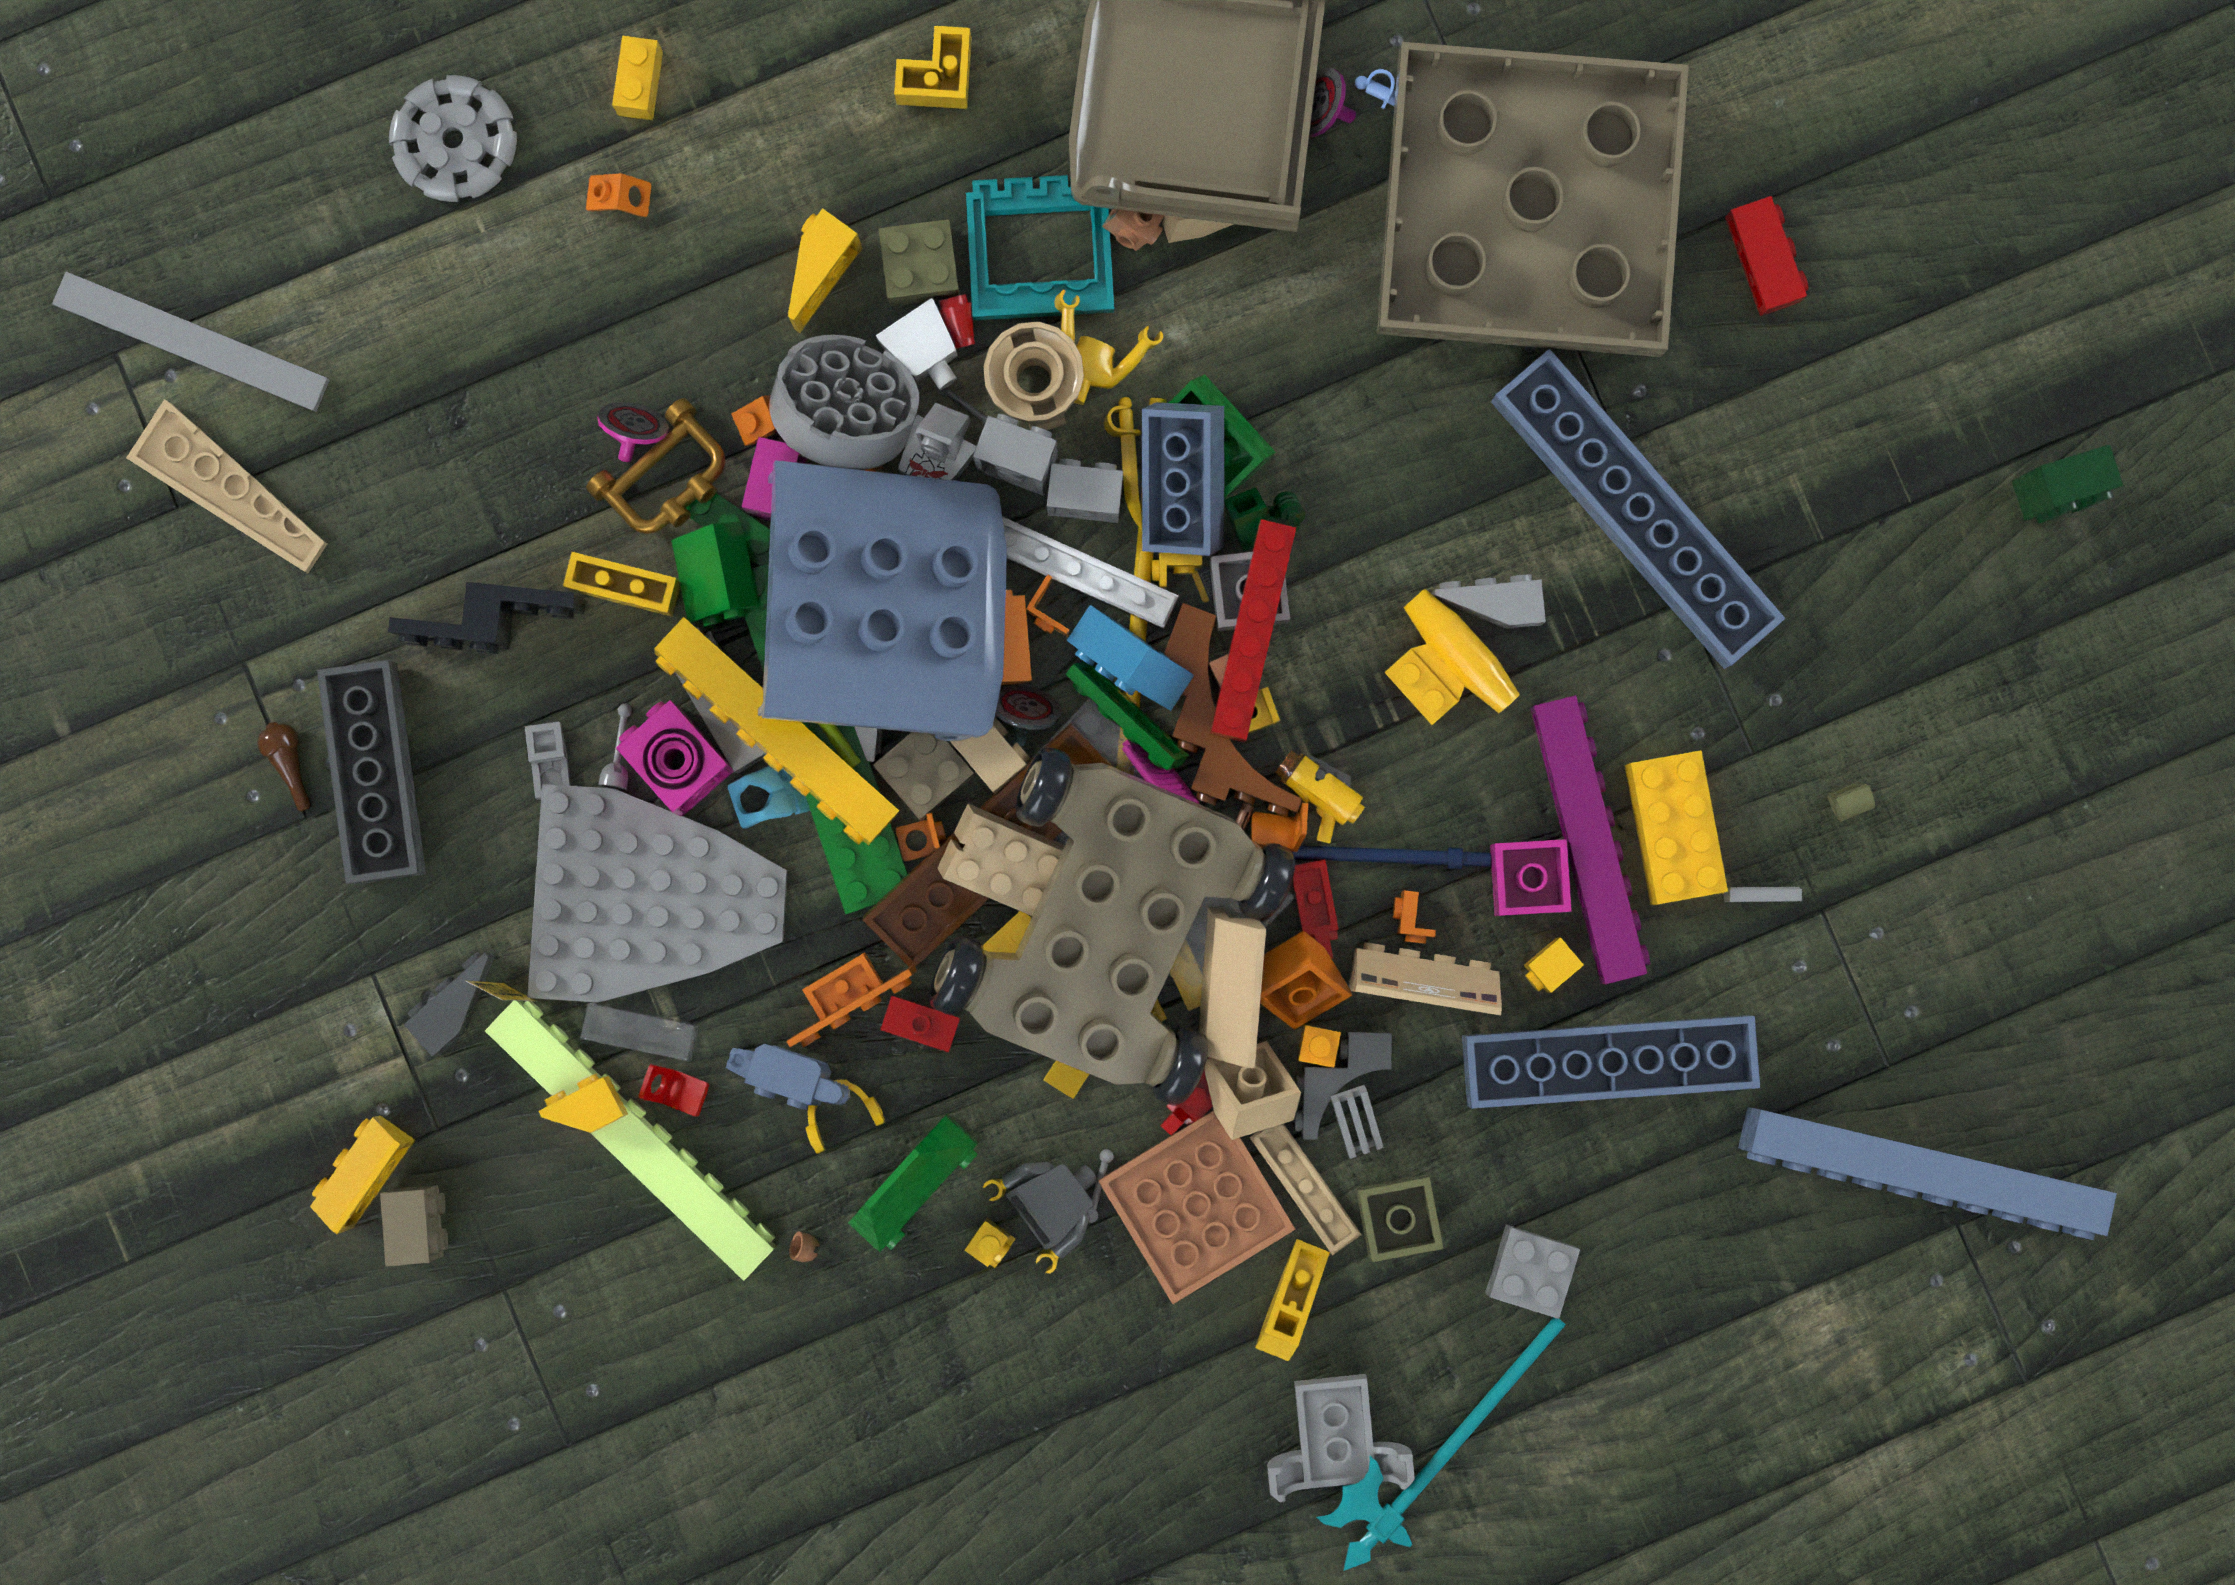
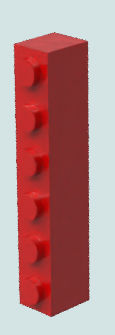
M1262 519L1259 523L1210 730L1212 735L1242 742L1247 740L1296 527Z

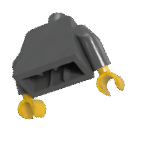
M1049 1162L1024 1163L1003 1174L1002 1180L997 1178L988 1180L984 1183L983 1188L991 1183L998 1186V1195L989 1199L990 1201L1001 1199L1005 1195L1006 1189L1010 1190L1006 1197L1045 1248L1037 1255L1036 1264L1041 1258L1049 1257L1053 1264L1046 1269L1045 1273H1052L1056 1269L1058 1258L1066 1257L1084 1238L1090 1220L1088 1210L1093 1205L1092 1200L1085 1191L1097 1182V1178L1094 1172L1086 1165H1083L1072 1174L1064 1164L1054 1167Z

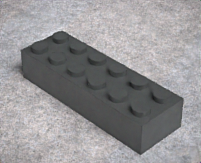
M382 660L317 670L346 884L356 885L425 875L426 869L398 664L390 660Z

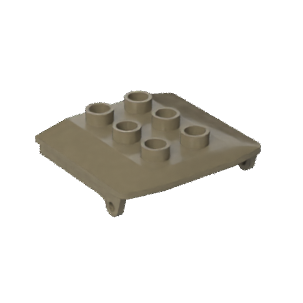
M1091 0L1084 22L1069 132L1071 194L1075 201L1081 205L1297 232L1325 0Z

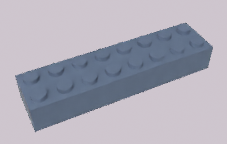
M1751 1015L1462 1035L1467 1107L1472 1109L1760 1088L1755 1016Z

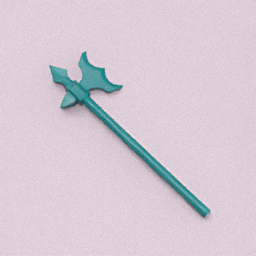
M1554 1317L1415 1476V1480L1411 1485L1404 1489L1391 1505L1386 1503L1383 1508L1379 1504L1377 1495L1379 1486L1384 1478L1378 1462L1369 1455V1470L1365 1477L1358 1483L1343 1486L1342 1501L1334 1512L1316 1517L1323 1524L1342 1528L1348 1522L1356 1519L1370 1522L1366 1526L1369 1531L1360 1541L1349 1542L1343 1571L1371 1561L1370 1551L1379 1540L1384 1544L1389 1538L1393 1543L1407 1547L1412 1546L1406 1529L1401 1525L1405 1520L1402 1516L1404 1511L1565 1327L1566 1324L1563 1321Z

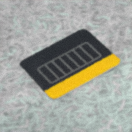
M1210 566L1192 574L1204 603L1213 600Z

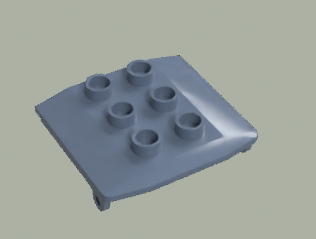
M775 460L773 471L768 476V483L772 484L763 704L758 708V716L766 719L935 734V738L944 741H960L986 735L993 726L1004 667L1007 546L1000 497L996 490L988 484Z

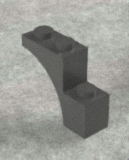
M1346 1031V1039H1340L1339 1060H1346L1345 1067L1303 1066V1074L1296 1073V1085L1302 1095V1110L1297 1109L1295 1131H1301L1302 1139L1318 1140L1320 1121L1331 1100L1330 1096L1335 1095L1345 1084L1358 1076L1372 1071L1391 1069L1392 1033Z

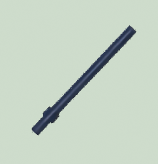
M1301 845L1297 852L1292 851L1294 858L1298 860L1447 865V869H1462V866H1491V853L1463 852V848L1448 847L1447 851Z

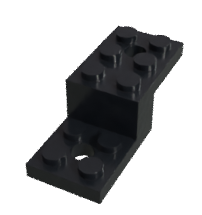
M466 582L462 625L390 617L388 632L399 636V642H405L406 645L427 647L428 641H433L434 645L441 646L442 649L463 651V645H470V649L477 650L476 652L498 654L499 648L509 649L513 610L517 611L518 614L538 616L539 610H545L547 614H551L554 618L572 620L574 619V614H584L586 600L570 592Z

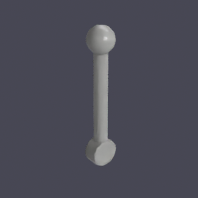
M1105 1149L1100 1153V1160L1102 1162L1092 1196L1093 1205L1088 1210L1089 1223H1093L1098 1219L1096 1209L1102 1190L1098 1180L1106 1175L1108 1163L1114 1158L1113 1152L1109 1149Z

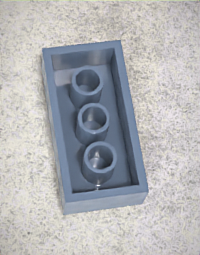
M1156 402L1142 409V551L1211 556L1224 548V406Z

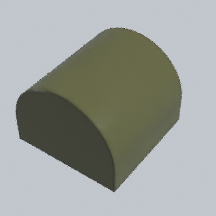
M1856 782L1827 795L1832 810L1840 822L1875 809V800L1870 785Z

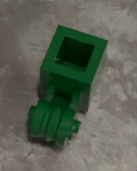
M1257 487L1224 500L1233 532L1243 552L1254 548L1261 519L1296 527V531H1298L1305 517V511L1297 496L1289 491L1279 493L1273 500V506H1266Z

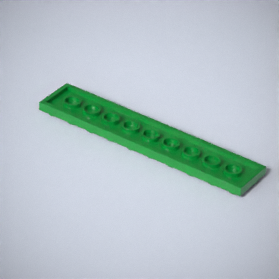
M769 563L751 569L759 606L745 610V619L763 672ZM801 722L841 758L818 723ZM836 725L861 761L853 769L880 793L871 763L866 760L854 726ZM810 793L806 795L845 914L877 904L908 875L891 822L869 846L864 841L858 845L843 831L847 826L837 817L833 821L830 820L816 807L820 802Z

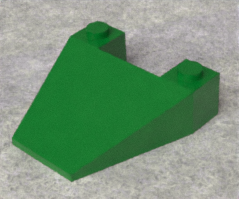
M946 1114L867 1200L848 1224L879 1252L885 1246L892 1250L905 1236L901 1228L959 1165L964 1170L978 1155L973 1150L978 1142Z

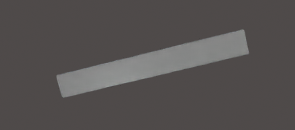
M65 272L52 303L54 306L314 412H317L330 381L328 378L68 272Z

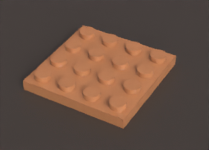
M1214 1110L1098 1180L1172 1304L1296 1230L1241 1138L1231 1140L1216 1117Z

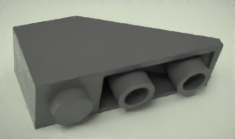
M477 952L462 964L464 971L457 978L454 979L452 976L446 978L435 988L438 994L427 1003L425 1000H422L408 1012L411 1018L403 1025L432 1057L441 1055L466 1032L482 989L466 981H486L495 958L492 953L480 955Z

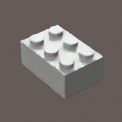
M998 414L997 418L988 416L973 455L977 472L1044 496L1050 480L1051 463L1056 464L1058 459L1057 440L1051 438V432L1040 427L1032 426L1030 431L1017 426L1018 420L1003 414Z

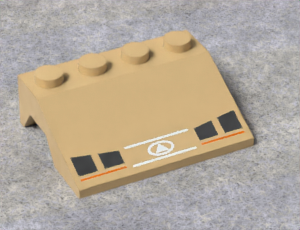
M1364 942L1363 949H1354L1349 980L1351 991L1501 1015L1499 971L1490 970L1491 963L1470 960L1469 966L1455 964L1456 957L1439 954L1434 955V961L1420 959L1421 951L1399 948L1398 955L1384 953V945Z

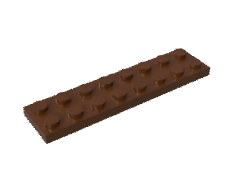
M1072 722L1044 747L1056 748L1067 753L1071 763L1074 765L1104 763L1114 767ZM1031 759L1023 770L998 793L988 799L980 809L1053 840L1062 832L1055 823L1048 821L1043 826H1032L1019 820L1016 815L1017 795L1023 778L1033 761ZM954 832L940 844V848L931 852L863 916L862 920L909 967L913 965L916 967L989 899L986 896L943 879L938 866L950 840L957 841L962 850L965 844L959 842Z

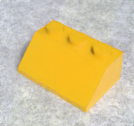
M382 1116L372 1117L371 1120L366 1118L359 1125L354 1133V1136L358 1138L350 1150L347 1148L342 1150L333 1163V1166L337 1169L329 1180L323 1178L312 1193L316 1198L310 1207L330 1230L336 1234L355 1227L415 1141V1139Z

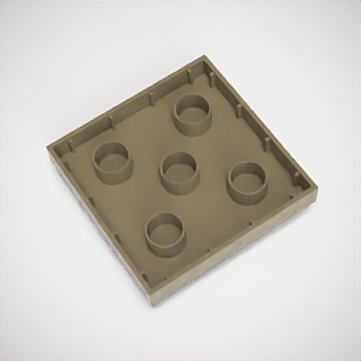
M1402 42L1398 53L1377 334L1662 357L1668 350L1689 65Z

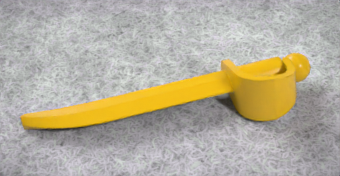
M1122 397L1118 402L1119 406L1110 409L1104 418V428L1111 436L1121 438L1125 500L1132 518L1142 529L1135 436L1141 435V430L1134 429L1133 410L1130 409L1132 407L1131 399L1129 397ZM1119 412L1120 428H1117L1112 423L1111 415L1113 413Z

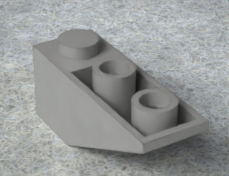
M935 403L916 430L921 448L926 452L925 456L941 463H945L946 458L955 461L970 424L969 416Z
M1530 574L1511 576V582L1497 584L1496 578L1475 580V586L1461 587V581L1444 582L1439 584L1440 589H1435L1431 593L1446 605L1505 629L1541 626L1546 622L1542 580H1532V575Z

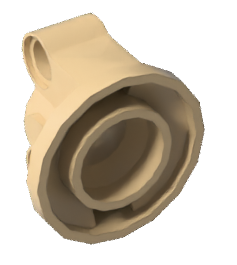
M1042 322L1019 323L1002 332L989 347L983 366L985 387L994 405L1006 415L1029 423L1030 430L1032 426L1050 430L1066 425L1064 413L1078 398L1084 374L1082 356L1074 341L1058 327ZM1037 365L1043 367L1050 376V385L1040 393L1024 391L1019 385V378L1023 370L1029 366Z

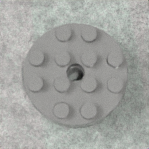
M845 335L816 336L793 346L779 365L769 402V411L773 425L787 446L814 462L838 468L864 470L881 466L894 459L903 450L908 441L919 406V391L910 371L893 354L887 350L882 354L875 349L865 346L866 340Z

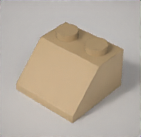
M1267 1041L1257 1044L1255 1068H1246L1214 1058L1206 1060L1204 1070L1214 1113L1231 1140L1295 1119L1301 1091Z

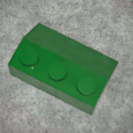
M1205 374L1191 380L1169 402L1224 406V500L1251 478L1276 453Z

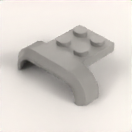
M1366 1374L1294 1381L1301 1450L1282 1453L1273 1457L1268 1462L1267 1468L1271 1496L1279 1502H1284L1286 1495L1293 1491L1358 1483L1369 1470V1455L1378 1462L1384 1478L1383 1481L1396 1483L1401 1489H1407L1415 1480L1411 1449L1399 1443L1373 1442Z

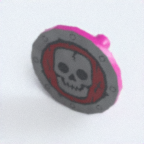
M609 403L601 407L597 416L599 426L621 443L618 458L623 462L632 461L636 444L657 443L665 439L669 429L667 421L662 415L649 407L636 403Z

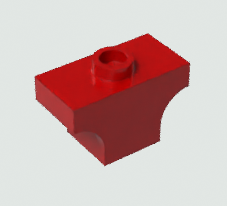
M891 996L880 1030L950 1052L960 1017L947 1015L932 1007L914 1001Z

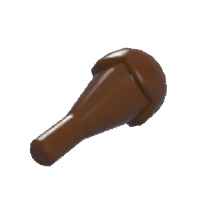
M271 722L267 724L265 730L258 736V749L264 757L268 758L289 787L297 810H306L311 807V803L302 783L297 746L299 744L298 734L288 724Z

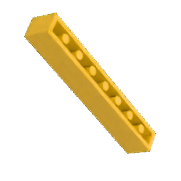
M683 617L654 648L655 654L659 657L655 662L670 676L676 672L686 681L682 687L697 700L701 696L712 705L709 711L719 721L726 724L729 720L739 729L736 735L747 746L753 748L756 744L766 753L763 757L764 761L777 772H780L783 768L793 777L790 784L805 797L808 793L813 795L820 802L816 807L830 820L833 821L837 817L847 826L843 831L858 845L864 841L869 846L898 814L899 810L804 724L799 721L766 719L758 716V708L763 704V688L687 619Z

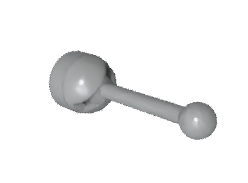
M626 703L618 707L620 722L616 747L621 743L619 737L625 732L627 717L632 713L631 706ZM615 747L613 763L607 764L602 769L598 785L605 788L627 790L628 772L620 764L621 754Z

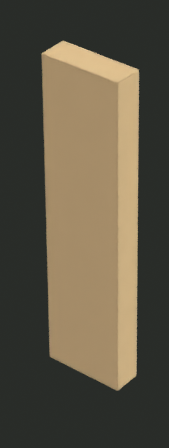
M1284 1123L1255 1132L1250 1136L1254 1145L1332 1255L1362 1235Z

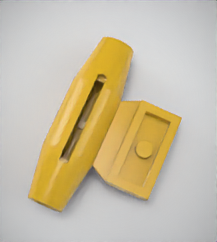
M1423 589L1403 607L1426 644L1408 650L1384 673L1431 725L1459 702L1464 687L1469 689L1497 713L1502 712L1520 695L1497 657L1458 614L1429 591Z

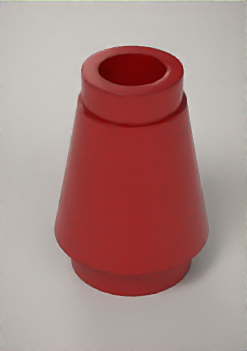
M966 294L939 301L941 308L939 313L955 348L975 344L972 302L968 303Z

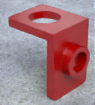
M650 1064L639 1093V1098L665 1104L698 1117L709 1089V1083L675 1069ZM660 1074V1087L656 1092L652 1093V1082Z

